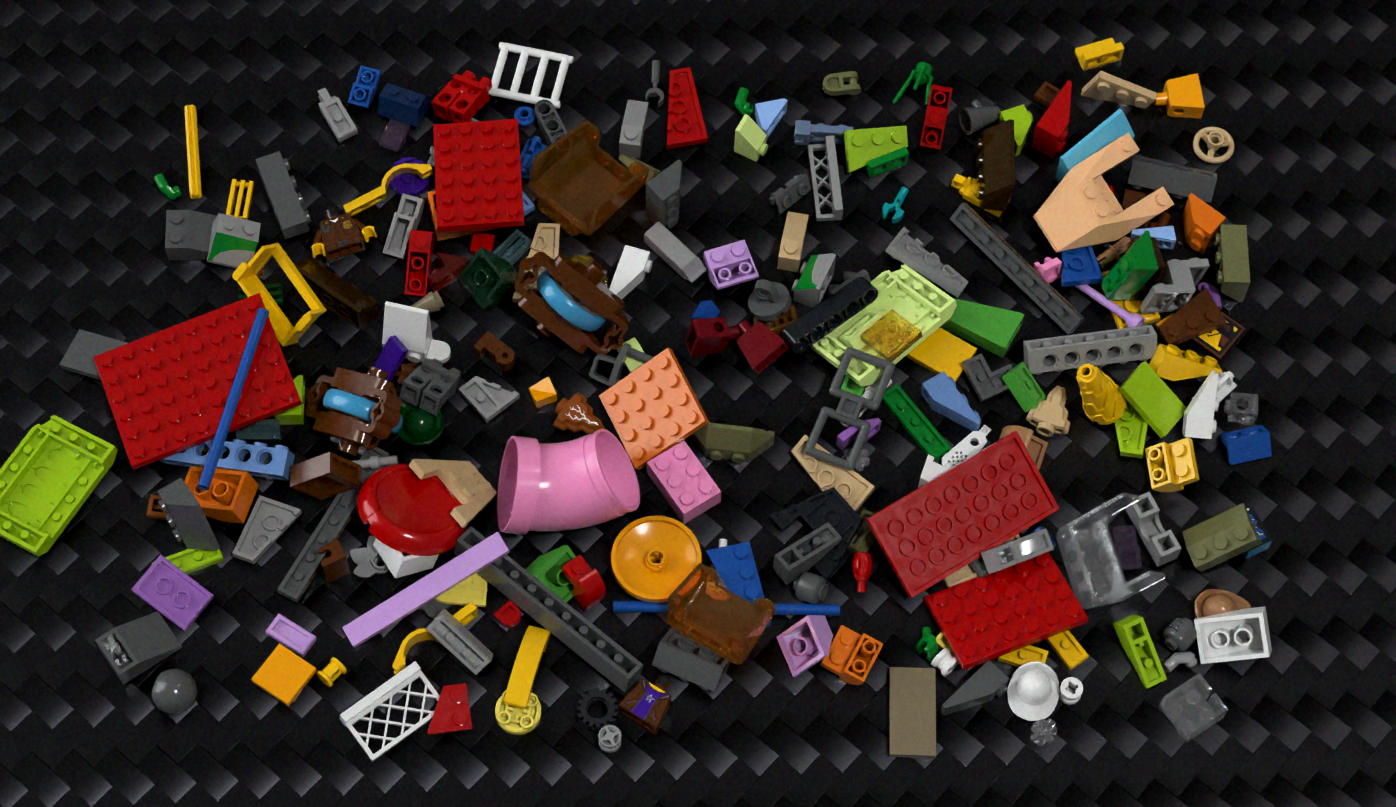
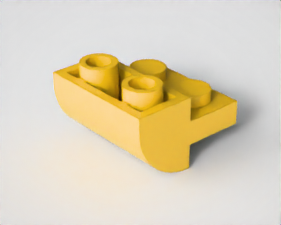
M1189 437L1170 444L1162 442L1145 448L1153 490L1158 492H1175L1183 490L1184 485L1199 481L1193 441Z

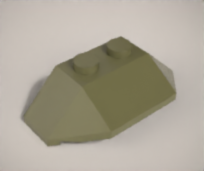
M709 422L691 434L689 438L705 457H709L712 460L728 459L735 463L750 462L774 445L775 432Z

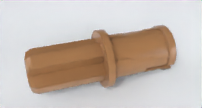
M1125 236L1114 245L1107 246V250L1096 257L1100 270L1113 260H1118L1119 256L1132 246V240Z

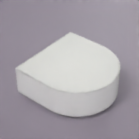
M431 339L426 359L431 361L435 358L441 361L442 364L447 362L451 357L450 346L444 341Z

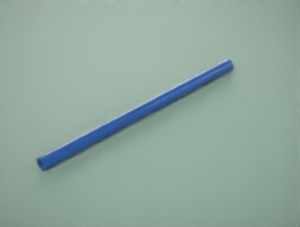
M613 600V612L739 614L735 603L667 601L651 603L645 601ZM766 603L769 615L840 616V604Z

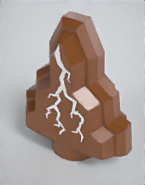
M580 392L573 395L570 400L563 398L555 409V413L558 416L553 426L562 431L568 429L574 433L583 431L586 434H593L599 429H605L601 420L593 415V408L587 404V398Z

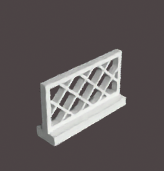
M415 661L341 713L340 720L349 729L373 762L429 722L433 717L434 711L424 710L425 699H436L438 702L440 695ZM420 678L425 685L424 693L411 692V683ZM397 693L407 695L405 707L391 705L393 696ZM409 695L423 697L421 709L408 707ZM377 707L388 708L386 720L373 718V712ZM391 709L404 710L403 723L389 721ZM407 711L421 713L419 722L415 725L405 723ZM371 712L370 718L365 717ZM423 714H429V715H427L425 718L422 719ZM359 720L369 721L368 733H358L352 725ZM372 722L386 724L384 736L370 734ZM388 725L401 726V735L397 738L386 737ZM404 727H408L409 729L404 732ZM361 737L367 738L366 743L363 741ZM369 738L383 740L382 748L375 754L368 747ZM385 740L391 741L385 746Z

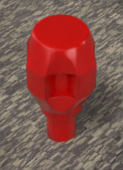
M857 552L854 554L852 572L857 582V593H866V582H868L872 571L870 553Z

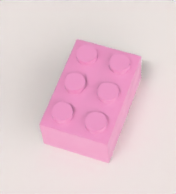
M685 440L647 462L648 476L683 524L721 502L720 489Z

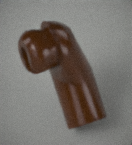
M1162 212L1157 222L1150 223L1147 221L1143 228L1167 226L1171 215Z

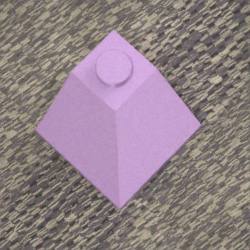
M807 615L776 637L793 677L799 676L828 656L833 634L825 615Z

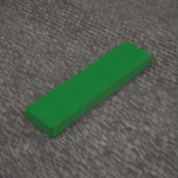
M898 384L885 391L882 402L927 456L928 454L933 456V461L936 462L952 449Z

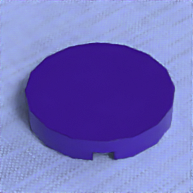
M407 157L396 161L392 168L403 163H426L413 157ZM405 173L394 177L389 184L392 190L400 196L404 193L416 197L427 190L430 185L431 176L423 180L418 175Z

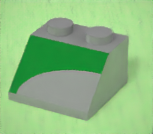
M219 213L211 227L207 262L235 269L242 262L248 263L253 258L258 245L261 223Z
M836 254L811 255L808 263H803L800 270L802 275L799 280L796 279L791 289L794 292V301L811 308H815L820 304L834 275Z

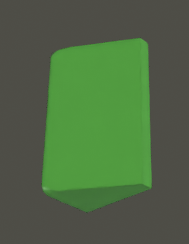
M1023 362L1002 376V379L1024 412L1037 408L1039 402L1047 398Z

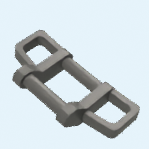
M624 343L617 358L602 353L596 355L589 376L606 384L608 387H612L620 381L619 377L628 356L645 363L652 359L653 356L631 348L630 344ZM600 360L614 364L609 379L596 372Z

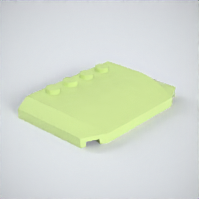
M906 264L901 265L900 270L890 272V270L884 271L870 282L878 290V297L873 303L813 344L811 348L838 369L844 352L848 348L839 340V337L869 312L882 315L888 327L861 348L860 351L896 364L951 318L957 307L955 299ZM852 357L845 375L860 386H868L879 379L885 369Z

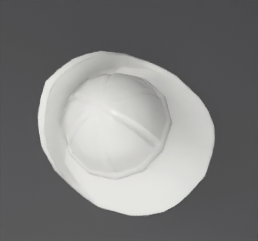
M1040 661L1029 662L1018 667L1011 677L1007 690L1008 703L1013 713L1028 721L1043 720L1051 715L1059 700V681L1053 669Z

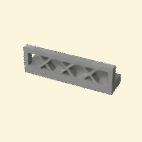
M826 136L825 144L808 145L816 222L842 220L843 215L834 136ZM825 150V157L820 161L813 155V151ZM820 167L828 172L823 179L816 175V171ZM822 185L830 190L826 197L818 193ZM826 204L832 208L833 214H821L820 208Z

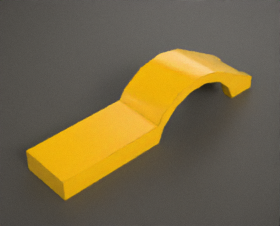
M403 163L394 166L385 174L380 187L343 205L344 211L352 217L387 199L386 191L389 183L400 174L412 173L424 180L433 175V169L430 164Z
M471 601L455 613L453 617L465 627L478 617L477 607ZM420 628L409 633L402 641L392 665L394 675L406 668V655L416 643L424 640L439 642L426 628Z

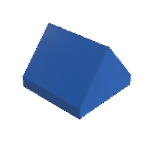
M711 300L701 301L691 320L717 318L720 310Z

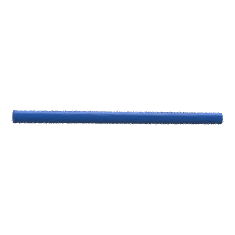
M259 308L198 484L200 489L209 490L269 311L264 308Z

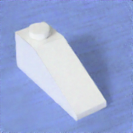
M625 245L609 288L621 300L643 281L646 273H650L653 263L650 260V252Z

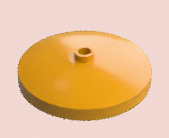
M647 516L631 522L618 534L612 547L611 566L616 581L629 595L645 602L661 603L682 596L694 585L701 569L702 555L697 538L683 523L666 516Z

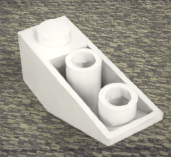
M1215 370L1210 372L1184 411L1182 427L1184 437L1211 439L1212 433L1216 432L1217 423L1213 419L1214 411L1217 412L1219 407L1216 391L1221 388V377H1218V373Z

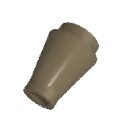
M431 291L411 305V307L429 310V313L441 311L440 308L444 307V303L438 291L433 293Z

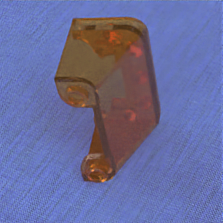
M699 563L668 597V622L673 629L725 659L740 665L747 659L773 617L776 604L767 598H757L754 604L718 585L716 571Z

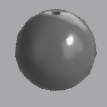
M171 668L161 672L152 690V699L157 708L169 714H180L187 711L197 698V684L191 674L181 669Z

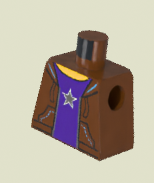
M659 675L654 684L643 679L621 701L619 713L656 735L671 703V695L666 692L671 682Z

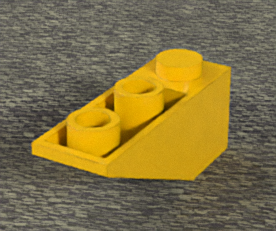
M1159 343L1149 363L1150 367L1159 377L1171 381L1208 376L1212 370H1215L1218 374L1222 373V369L1215 358L1199 356L1192 350L1183 351L1172 344L1167 346Z

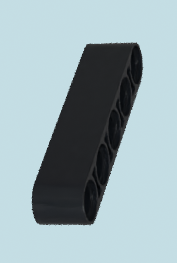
M858 277L786 327L781 334V338L794 353H801L873 303L878 297V290L864 277Z

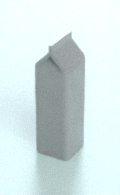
M659 221L645 232L644 243L683 279L693 283L707 270L701 260Z

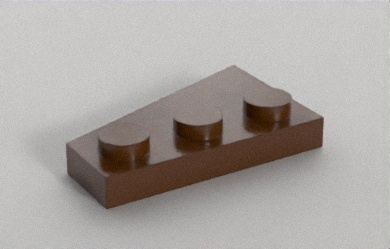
M1205 288L1163 322L1157 331L1165 345H1177L1224 327L1226 320L1209 291Z

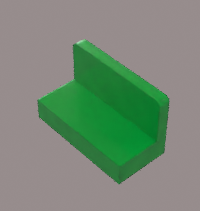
M906 147L869 160L867 165L863 167L868 177L872 178L908 164L909 152Z

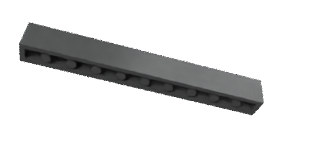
M471 526L456 540L454 555L459 556L486 538ZM508 555L501 557L477 572L623 692H626L640 678L643 668L641 662Z

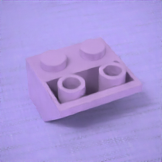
M745 239L704 251L703 264L707 268L706 272L710 282L718 290L759 278Z

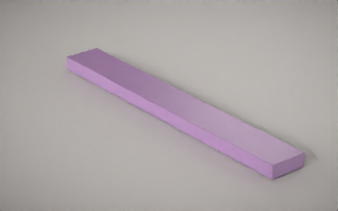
M496 532L342 628L355 648L510 553V550L500 533Z

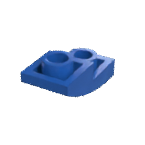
M360 66L356 83H353L347 103L369 108L382 74L381 70Z

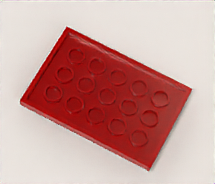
M518 119L434 124L438 232L525 226Z
M1049 552L990 573L983 578L978 576L925 597L926 605L963 671L1088 623V616Z

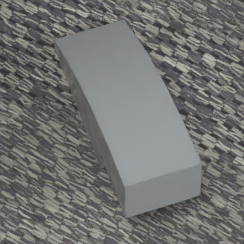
M402 194L398 210L394 213L383 254L404 259L409 249L410 230H416L426 203L424 199Z
M1045 528L984 551L981 555L988 574L1054 550V547Z

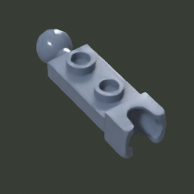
M796 120L794 144L809 145V142L825 143L826 136H834L835 144H845L844 130H853V127L846 125L831 126L823 123L815 125L811 124V121Z

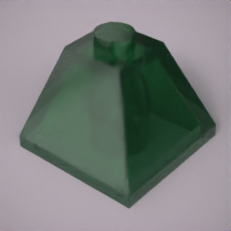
M480 247L457 279L478 305L484 309L511 291L515 285V277L518 273L508 261Z

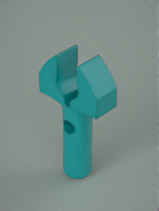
M901 187L892 204L885 202L882 207L884 220L888 213L895 210V215L892 218V223L902 219L904 211L901 210L900 206L909 192L908 188Z

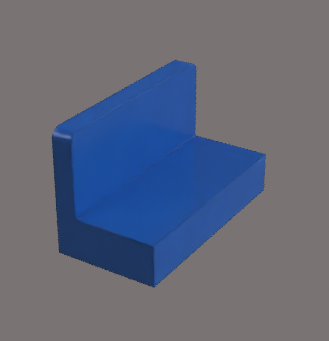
M1263 425L1220 433L1221 442L1227 447L1228 463L1230 465L1262 459L1272 455L1270 432Z

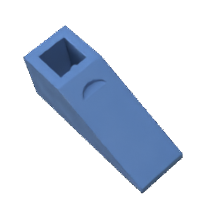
M943 371L922 383L920 394L932 410L971 431H979L981 418L975 410L972 411L966 396L963 393L960 394L956 389V384L952 377H948Z

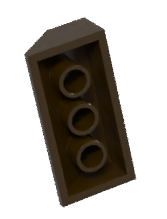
M1011 119L984 130L982 137L977 139L976 151H979L976 160V167H979L976 182L979 183L977 199H980L981 209L1005 212L1015 187L1014 120Z
M307 258L293 263L320 302L363 332L379 314L378 303L372 296H365L357 286L346 283L338 273L328 271L326 266L320 261L315 262L311 258Z

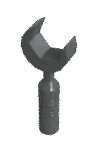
M653 60L651 73L653 88L646 92L645 101L647 102L649 97H657L659 99L658 107H660L664 102V93L661 89L657 88L660 81V61Z

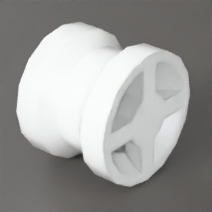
M948 648L940 651L931 662L933 667H938L941 670V674L944 677L951 673L959 664L957 658L950 654Z
M1068 677L1062 681L1059 688V698L1063 703L1072 705L1080 700L1083 692L1081 681L1074 677Z

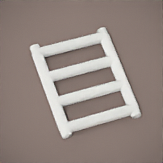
M500 42V53L491 80L492 88L488 92L489 95L536 104L538 101L545 99L551 101L554 107L559 109L561 106L559 98L569 63L572 64L574 57ZM508 52L520 54L510 91L498 89ZM528 56H533L541 59L531 94L518 93ZM549 60L561 62L551 99L538 97Z

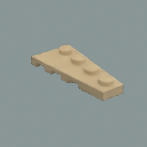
M538 223L527 258H532L537 252H544L553 260L559 255L560 224ZM543 266L539 268L538 276L545 269ZM537 280L534 283L527 284L538 290ZM517 291L514 293L512 299L513 302L518 303V300L522 297V295H520Z
M804 435L792 449V455L822 492L834 487L857 512L874 491L875 486L854 470L849 471L806 455L804 449L809 437ZM816 443V449L829 453L827 450H825L823 447Z

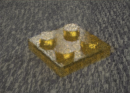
M893 309L860 335L861 341L890 362H893L923 337L921 330Z

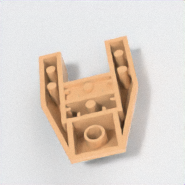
M1129 132L1072 167L1034 214V219L1056 253L1117 241L1130 233L1132 229L1140 227L1174 205L1165 188L1161 187L1123 210L1103 179L1102 174L1140 151Z

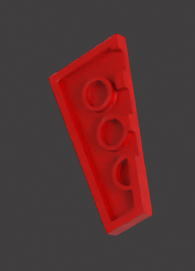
M691 68L671 70L666 150L707 143L708 137Z

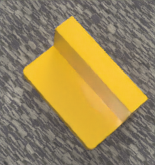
M1108 38L1075 48L1074 52L1084 71L1121 60L1124 46L1122 42L1115 44L1113 38Z

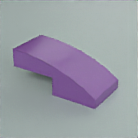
M879 418L865 420L871 425L865 442L880 430L881 420ZM851 426L837 436L836 445L841 450H844L857 438L860 428Z

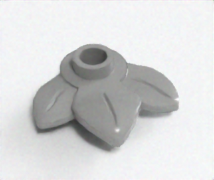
M369 536L367 548L350 550L353 562L358 565L353 573L358 577L368 578L375 573L384 574L389 571L386 564L384 566L377 565L383 559L373 545L376 539L374 536Z

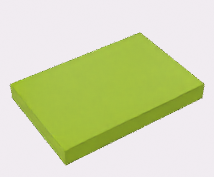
M1146 361L1142 362L1118 389L1160 438L1165 437L1186 410V406Z

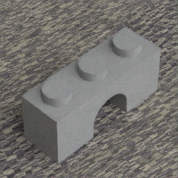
M1150 491L1130 499L1126 512L1156 566L1158 567L1177 559L1181 546L1172 530L1165 531L1159 519L1160 509Z

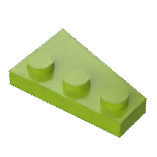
M1127 400V409H1124V415L1114 422L1120 456L1143 459L1148 423Z

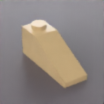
M788 211L779 250L777 269L793 272L799 271L809 215Z

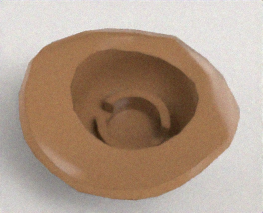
M1207 589L1201 592L1194 602L1197 618L1251 608L1250 604L1242 597L1219 589Z

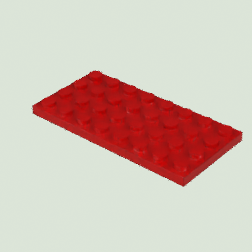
M1013 431L866 518V521L908 597L913 598L981 557L982 552L1001 545L1060 508L1017 431Z

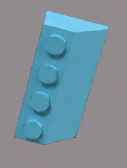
M1120 108L1060 157L1055 176L1059 183L1072 167L1128 132L1134 140L1135 135L1124 112Z

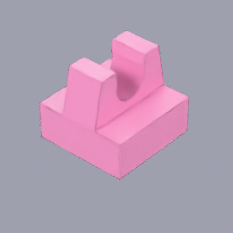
M1046 257L1042 265L1039 262L1034 263V269L1048 283L1061 278L1062 262L1057 257L1054 259Z

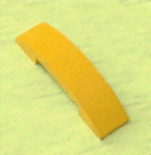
M528 626L512 669L504 704L523 709L527 708L532 685L551 634L548 630Z

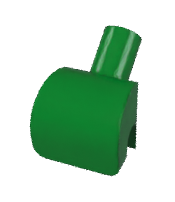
M924 627L922 629V638L915 647L920 655L925 652L927 655L926 659L932 662L940 651L935 636L931 634V628Z

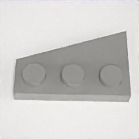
M259 495L233 550V557L255 564L302 513L301 509Z

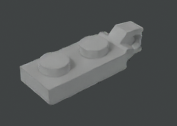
M326 88L319 90L318 97L321 102L318 105L320 111L337 140L341 142L358 134L355 124L340 99L336 98V96L331 97Z

